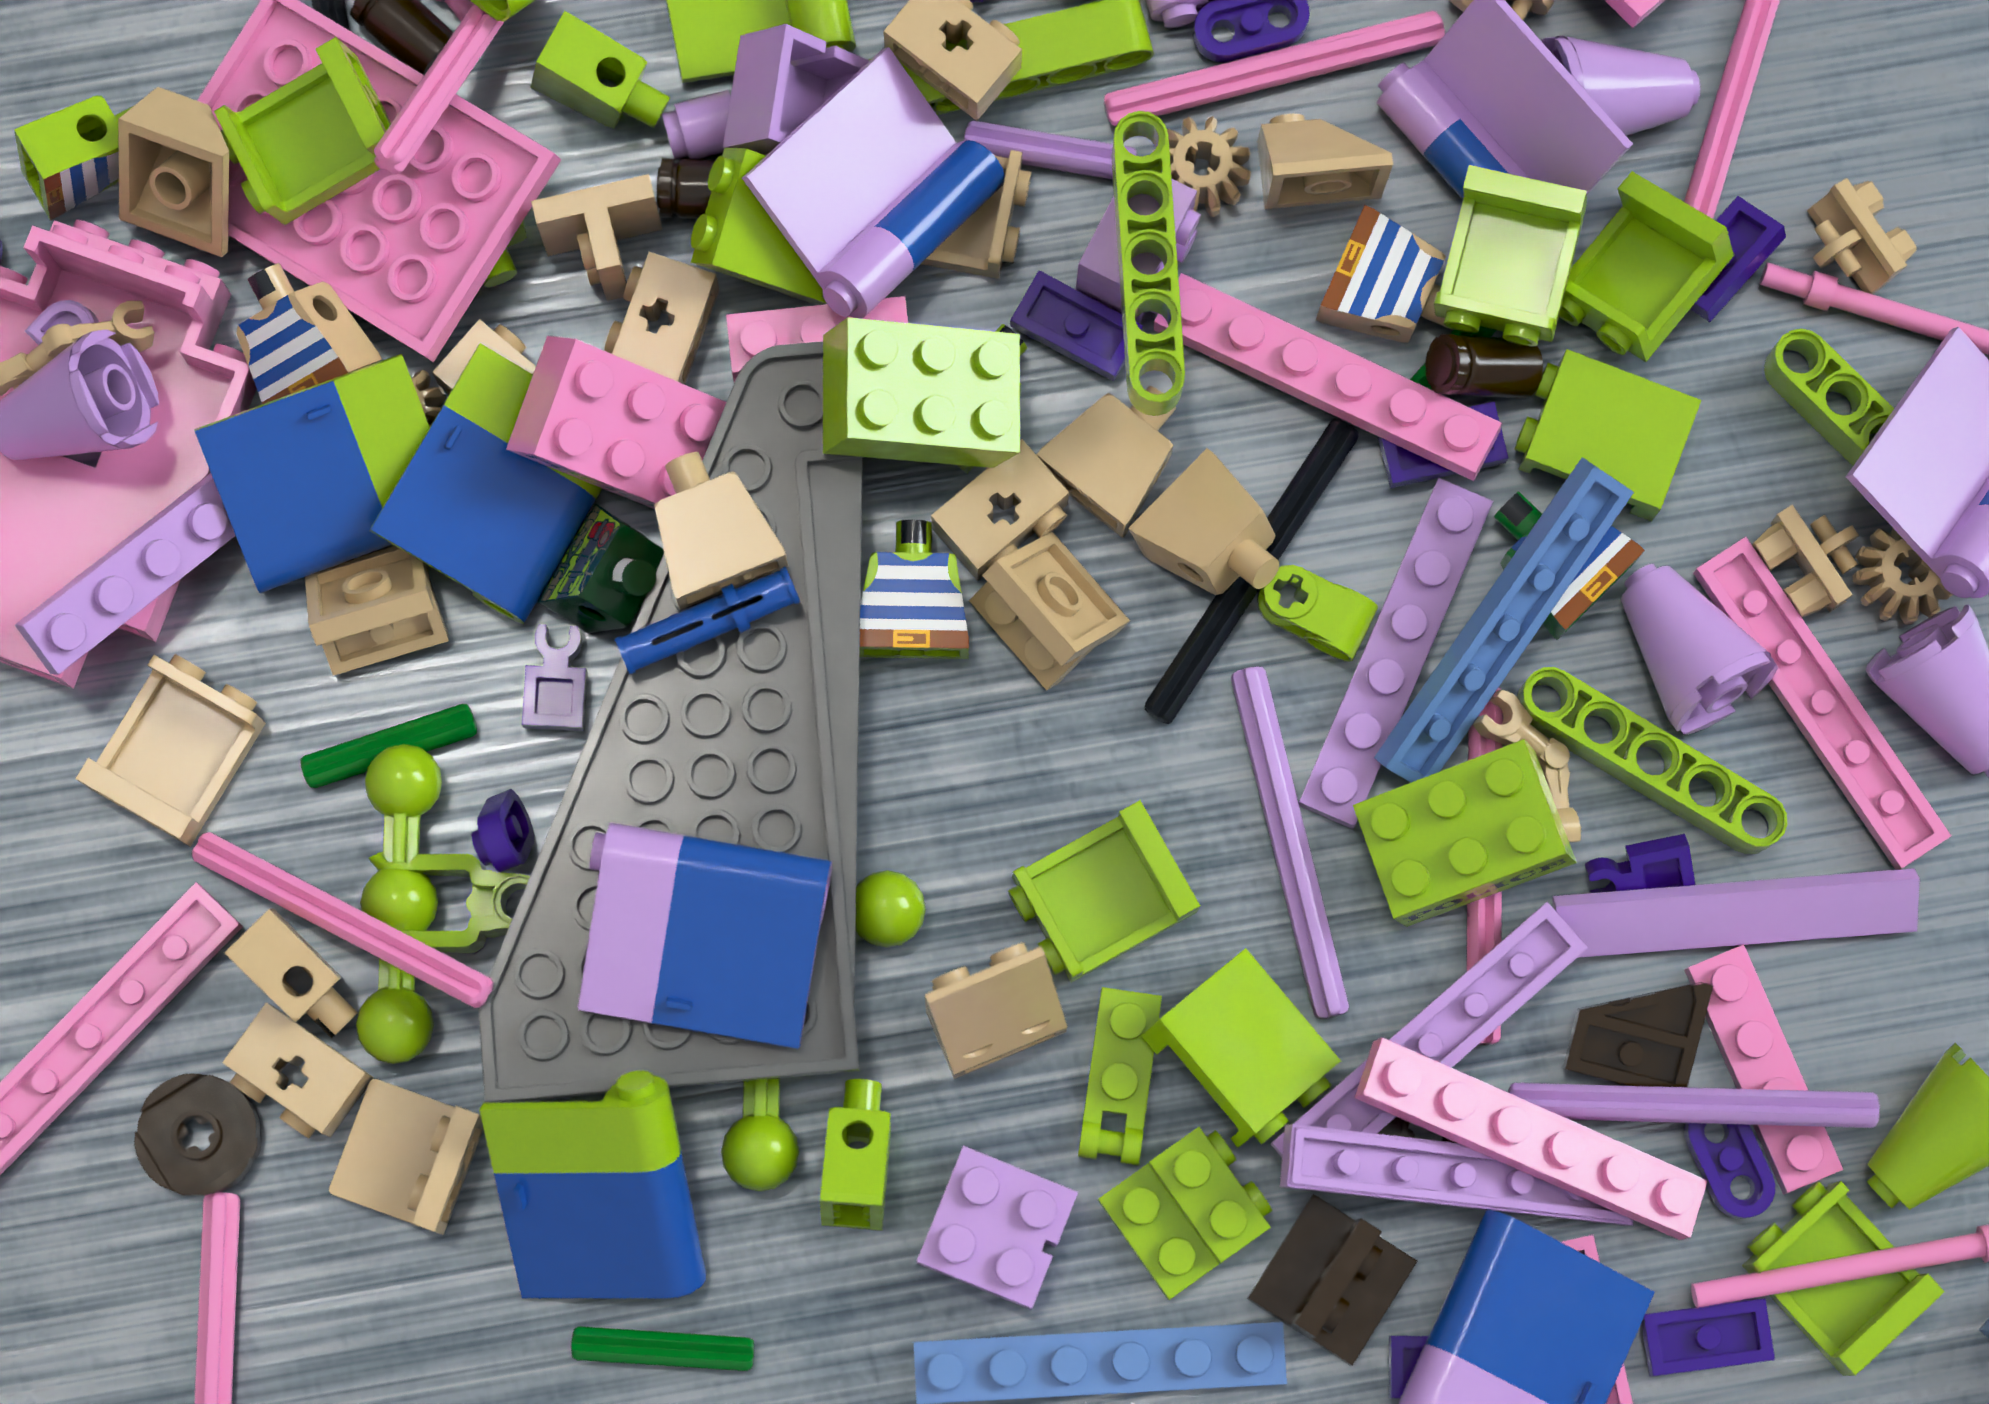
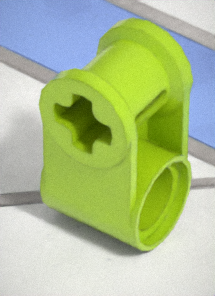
M1296 565L1279 567L1273 580L1259 590L1257 597L1258 609L1263 618L1269 623L1304 639L1325 654L1348 662L1353 661L1378 610V605L1359 592L1334 584ZM1286 584L1296 588L1294 598L1298 601H1294L1288 609L1278 604L1281 597L1278 591H1281Z

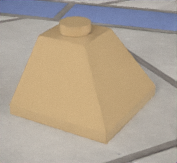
M157 87L118 118L119 219L223 257L228 252V147L209 105Z
M1302 114L1279 115L1270 119V124H1261L1257 146L1265 209L1382 198L1393 166L1391 152L1322 119L1305 120V116Z

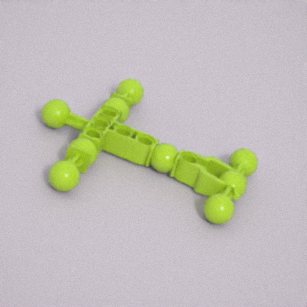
M408 744L390 746L376 755L368 766L365 777L367 797L373 807L384 815L383 852L369 857V861L378 871L372 875L363 888L360 901L361 911L439 952L475 953L484 947L487 938H495L507 934L512 922V918L506 913L507 899L515 891L525 889L530 876L520 873H500L486 870V867L472 854H419L420 816L429 811L439 798L442 786L440 767L431 754L418 746ZM890 870L871 873L859 881L856 886V932L861 938L872 945L887 948L902 945L916 935L923 924L926 907L923 893L915 881L903 873ZM428 876L470 877L472 892L467 897L466 907L471 913V918L467 929L463 931H426L435 919L438 907L436 888ZM379 958L378 991L368 996L359 1009L356 1021L358 1040L365 1051L378 1061L392 1064L410 1061L421 1054L431 1040L434 1028L432 1010L424 997L415 992V977ZM780 1078L743 1081L742 1118L732 1124L723 1139L721 1148L723 1167L730 1178L745 1189L759 1192L775 1189L789 1179L797 1166L800 1153L797 1137L789 1124L779 1118Z

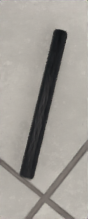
M1335 418L1331 420L1267 517L1276 536L1266 551L1278 560L1358 439L1359 433L1357 430L1340 419ZM1239 577L1224 593L1215 596L1147 699L1145 710L1149 715L1165 724H1170L1174 720L1259 589L1254 588L1242 577Z

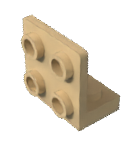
M372 1079L369 1082L336 1168L329 1192L334 1196L444 1235L484 1129L481 1115L458 1106H450L378 1079Z

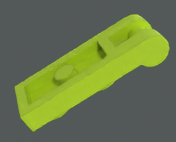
M1105 987L1101 988L1078 1157L1096 1159L1098 1153L1121 1157L1120 1163L1139 1165L1154 1058L1153 1049L1143 1039L1142 1035L1159 1020L1162 996ZM1103 1112L1126 1115L1124 1132L1101 1129Z

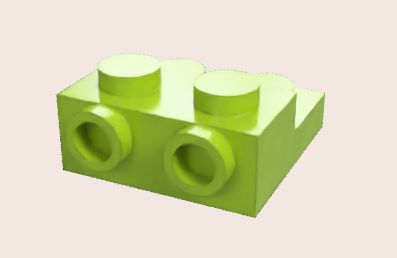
M1197 1127L1098 1198V1202L1168 1300L1271 1228L1264 1218L1273 1211L1270 1204L1252 1181L1243 1187L1228 1167L1237 1159L1216 1130L1206 1136L1201 1128Z

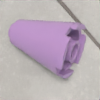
M1561 35L1541 40L1626 136L1685 118L1690 113L1692 106L1696 105L1699 100V77L1694 70H1691L1689 64L1684 59Z
M107 329L92 331L81 336L0 400V452L11 460H26L129 449L146 443L156 432L158 422L150 425V408L158 406L159 399L151 371L139 351L131 343L120 346L113 339L109 338L116 333Z
M1649 564L1638 569L1625 581L1624 585L1627 590L1621 597L1622 605L1667 718L1677 732L1681 730L1683 734H1692L1719 722L1735 712L1731 703L1741 696L1744 691L1752 699L1774 677L1778 666L1771 657V654L1670 566L1656 568L1654 564Z
M1965 604L1961 612L1957 606L1948 608L1899 636L1903 643L1897 648V653L1890 657L1886 649L1883 648L1867 664L1866 673L1887 696L1970 774L1984 772L1989 777V649L1976 614L1970 605Z

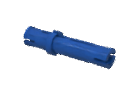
M786 566L780 568L775 573L736 589L733 584L721 588L723 594L679 613L672 614L631 634L615 638L629 674L738 628L740 633L752 629L750 622L791 604L800 603ZM758 596H763V599L759 602L716 620L712 619L715 614ZM703 621V625L653 645V641L696 622Z

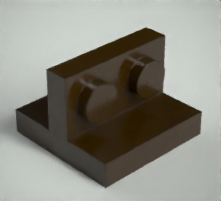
M1313 1194L1247 1299L1348 1365L1353 1366L1416 1265L1417 1260L1381 1238L1380 1234L1382 1231L1362 1218L1355 1221Z

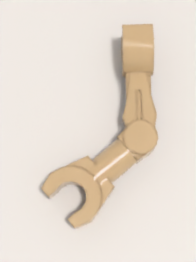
M126 301L115 308L111 321L84 323L73 326L68 324L52 326L41 338L42 343L29 354L20 352L0 363V396L4 395L12 387L14 389L17 388L77 339L92 331L110 330L116 334L109 338L113 339L120 346L131 343L139 352L152 347L154 339L152 326L141 329H133L127 326L130 323L143 321L145 309L143 302Z
M1505 690L1496 691L1489 701L1502 710V724L1495 723L1492 718L1485 714L1477 717L1473 723L1474 728L1481 736L1506 746L1524 739L1535 750L1569 842L1581 841L1579 817L1577 812L1569 807L1568 784L1570 772L1568 761L1570 753L1568 748L1556 739L1546 737L1530 725L1533 720L1532 716L1513 693Z

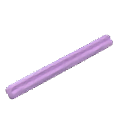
M1263 667L1244 668L1232 674L1231 682L1313 1013L1317 1019L1336 1017L1346 1013L1349 1005L1266 671Z
M1514 1083L1509 1088L1510 1094L1569 1120L1873 1128L1879 1121L1880 1113L1878 1095L1873 1092Z

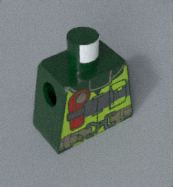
M594 504L538 602L587 633L625 628L631 623L647 593L655 585L656 571L663 557L664 549L612 513Z

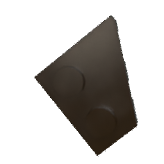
M1698 982L1578 1008L1563 1068L1629 1086L1688 1087L1713 985Z

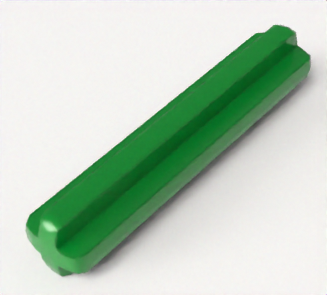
M459 704L305 755L300 759L303 776L306 783L311 788L316 789L367 772L368 766L376 755L390 746L408 744L418 746L428 752L473 737L477 734L476 721L471 708L467 704Z
M580 1326L574 1329L571 1343L572 1358L576 1360L737 1371L752 1369L755 1351L754 1341L749 1337Z

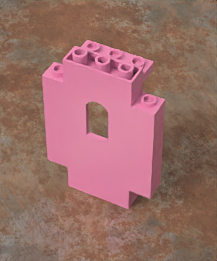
M54 220L50 232L32 226L23 248L36 263L28 285H26L28 279L25 276L0 266V363L20 352L29 354L38 346L25 330L48 306L62 300L76 301L91 310L99 322L112 320L115 308L126 301H142L145 307L143 321L130 323L127 326L133 329L153 327V346L139 353L151 371L159 399V405L150 408V425L158 423L156 432L147 442L129 449L102 451L95 468L64 456L11 460L0 452V663L74 689L88 652L59 675L50 674L15 624L209 475L211 472L194 429L248 410L257 388L243 352L222 344H215L213 351L209 350L231 297V293L223 281L218 278L220 274L218 270L193 259H186L184 266L163 259L165 253L162 250L143 241L131 239L129 246L108 239L109 233L106 230L86 221L75 220L72 227ZM10 388L4 395L0 396V400L12 392L14 388ZM180 580L118 629L156 642Z

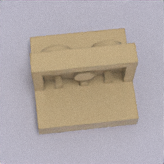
M649 174L531 201L536 224L547 255L551 256L580 249L590 286L601 283L607 301L623 298L627 284L617 240L663 230Z
M1053 532L996 560L982 575L987 582L969 600L1046 691L1057 685L1093 648L1117 635L1130 622L1126 615Z
M396 546L365 554L305 577L309 627L316 646L322 644L333 676L449 641L448 631L429 579L428 565Z

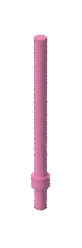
M1769 262L1764 267L1760 285L1804 298V305L1827 311L1829 306L1941 341L1944 340L1951 329L1959 327L1982 353L1989 355V330L1837 284V277L1815 270L1812 275H1808Z
M1989 1224L1977 1226L1976 1233L1766 1270L1761 1273L1755 1272L1691 1284L1692 1299L1695 1307L1701 1308L1979 1257L1987 1263L1989 1262Z

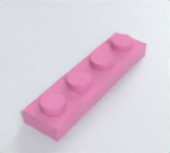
M1744 944L1685 969L1690 984L1704 982L1713 985L1705 1018L1736 1089L1809 1091ZM1753 1125L1783 1194L1843 1170L1825 1127Z

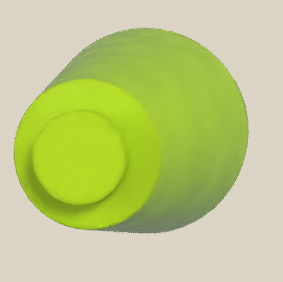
M1954 1043L1945 1051L1867 1163L1875 1174L1866 1182L1891 1209L1901 1201L1911 1210L1989 1167V1076L1971 1057L1962 1065L1959 1064L1966 1054L1957 1043Z

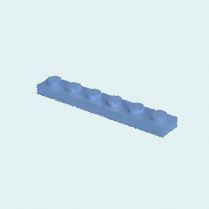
M1583 457L1580 459L1374 756L1379 763L1409 782H1414L1441 771L1634 493L1632 490Z
M1283 1322L914 1342L917 1404L1287 1384Z

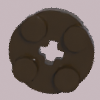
M183 1074L173 1077L153 1090L146 1098L140 1110L142 1114L138 1120L137 1132L135 1131L134 1140L138 1160L144 1171L155 1183L183 1196H208L228 1190L248 1173L253 1161L261 1151L260 1122L253 1103L245 1093L234 1085L214 1075ZM192 1119H195L201 1125L210 1122L214 1132L208 1137L210 1146L203 1151L197 1146H191L186 1149L183 1145L182 1139L189 1134L186 1124Z

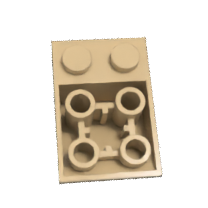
M1024 942L991 955L990 968L970 976L967 967H961L932 980L933 991L925 994L926 1013L954 1079L1066 1033L1067 1024L1042 946L1028 951Z

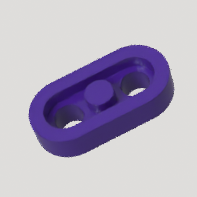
M1307 0L1211 1L1199 11L1196 17L1193 31L1195 45L1204 57L1220 63L1231 62L1289 47L1298 42L1306 31L1310 16ZM1273 13H1282L1288 18L1289 24L1280 28L1275 27L1269 22L1268 17ZM1219 27H1225L1232 32L1233 38L1227 42H1220L1213 37L1212 31Z
M509 789L487 798L477 818L478 830L473 831L471 834L474 849L482 864L485 866L492 864L500 873L525 864L534 845V832L528 813L516 792Z
M1685 1123V1141L1702 1178L1708 1181L1706 1187L1716 1207L1727 1216L1737 1219L1751 1218L1763 1213L1774 1199L1776 1186L1773 1174L1750 1125L1721 1124L1724 1128V1138L1720 1143H1712L1705 1136L1704 1130L1707 1123ZM1735 1177L1746 1179L1750 1185V1194L1744 1200L1737 1199L1731 1192V1182Z

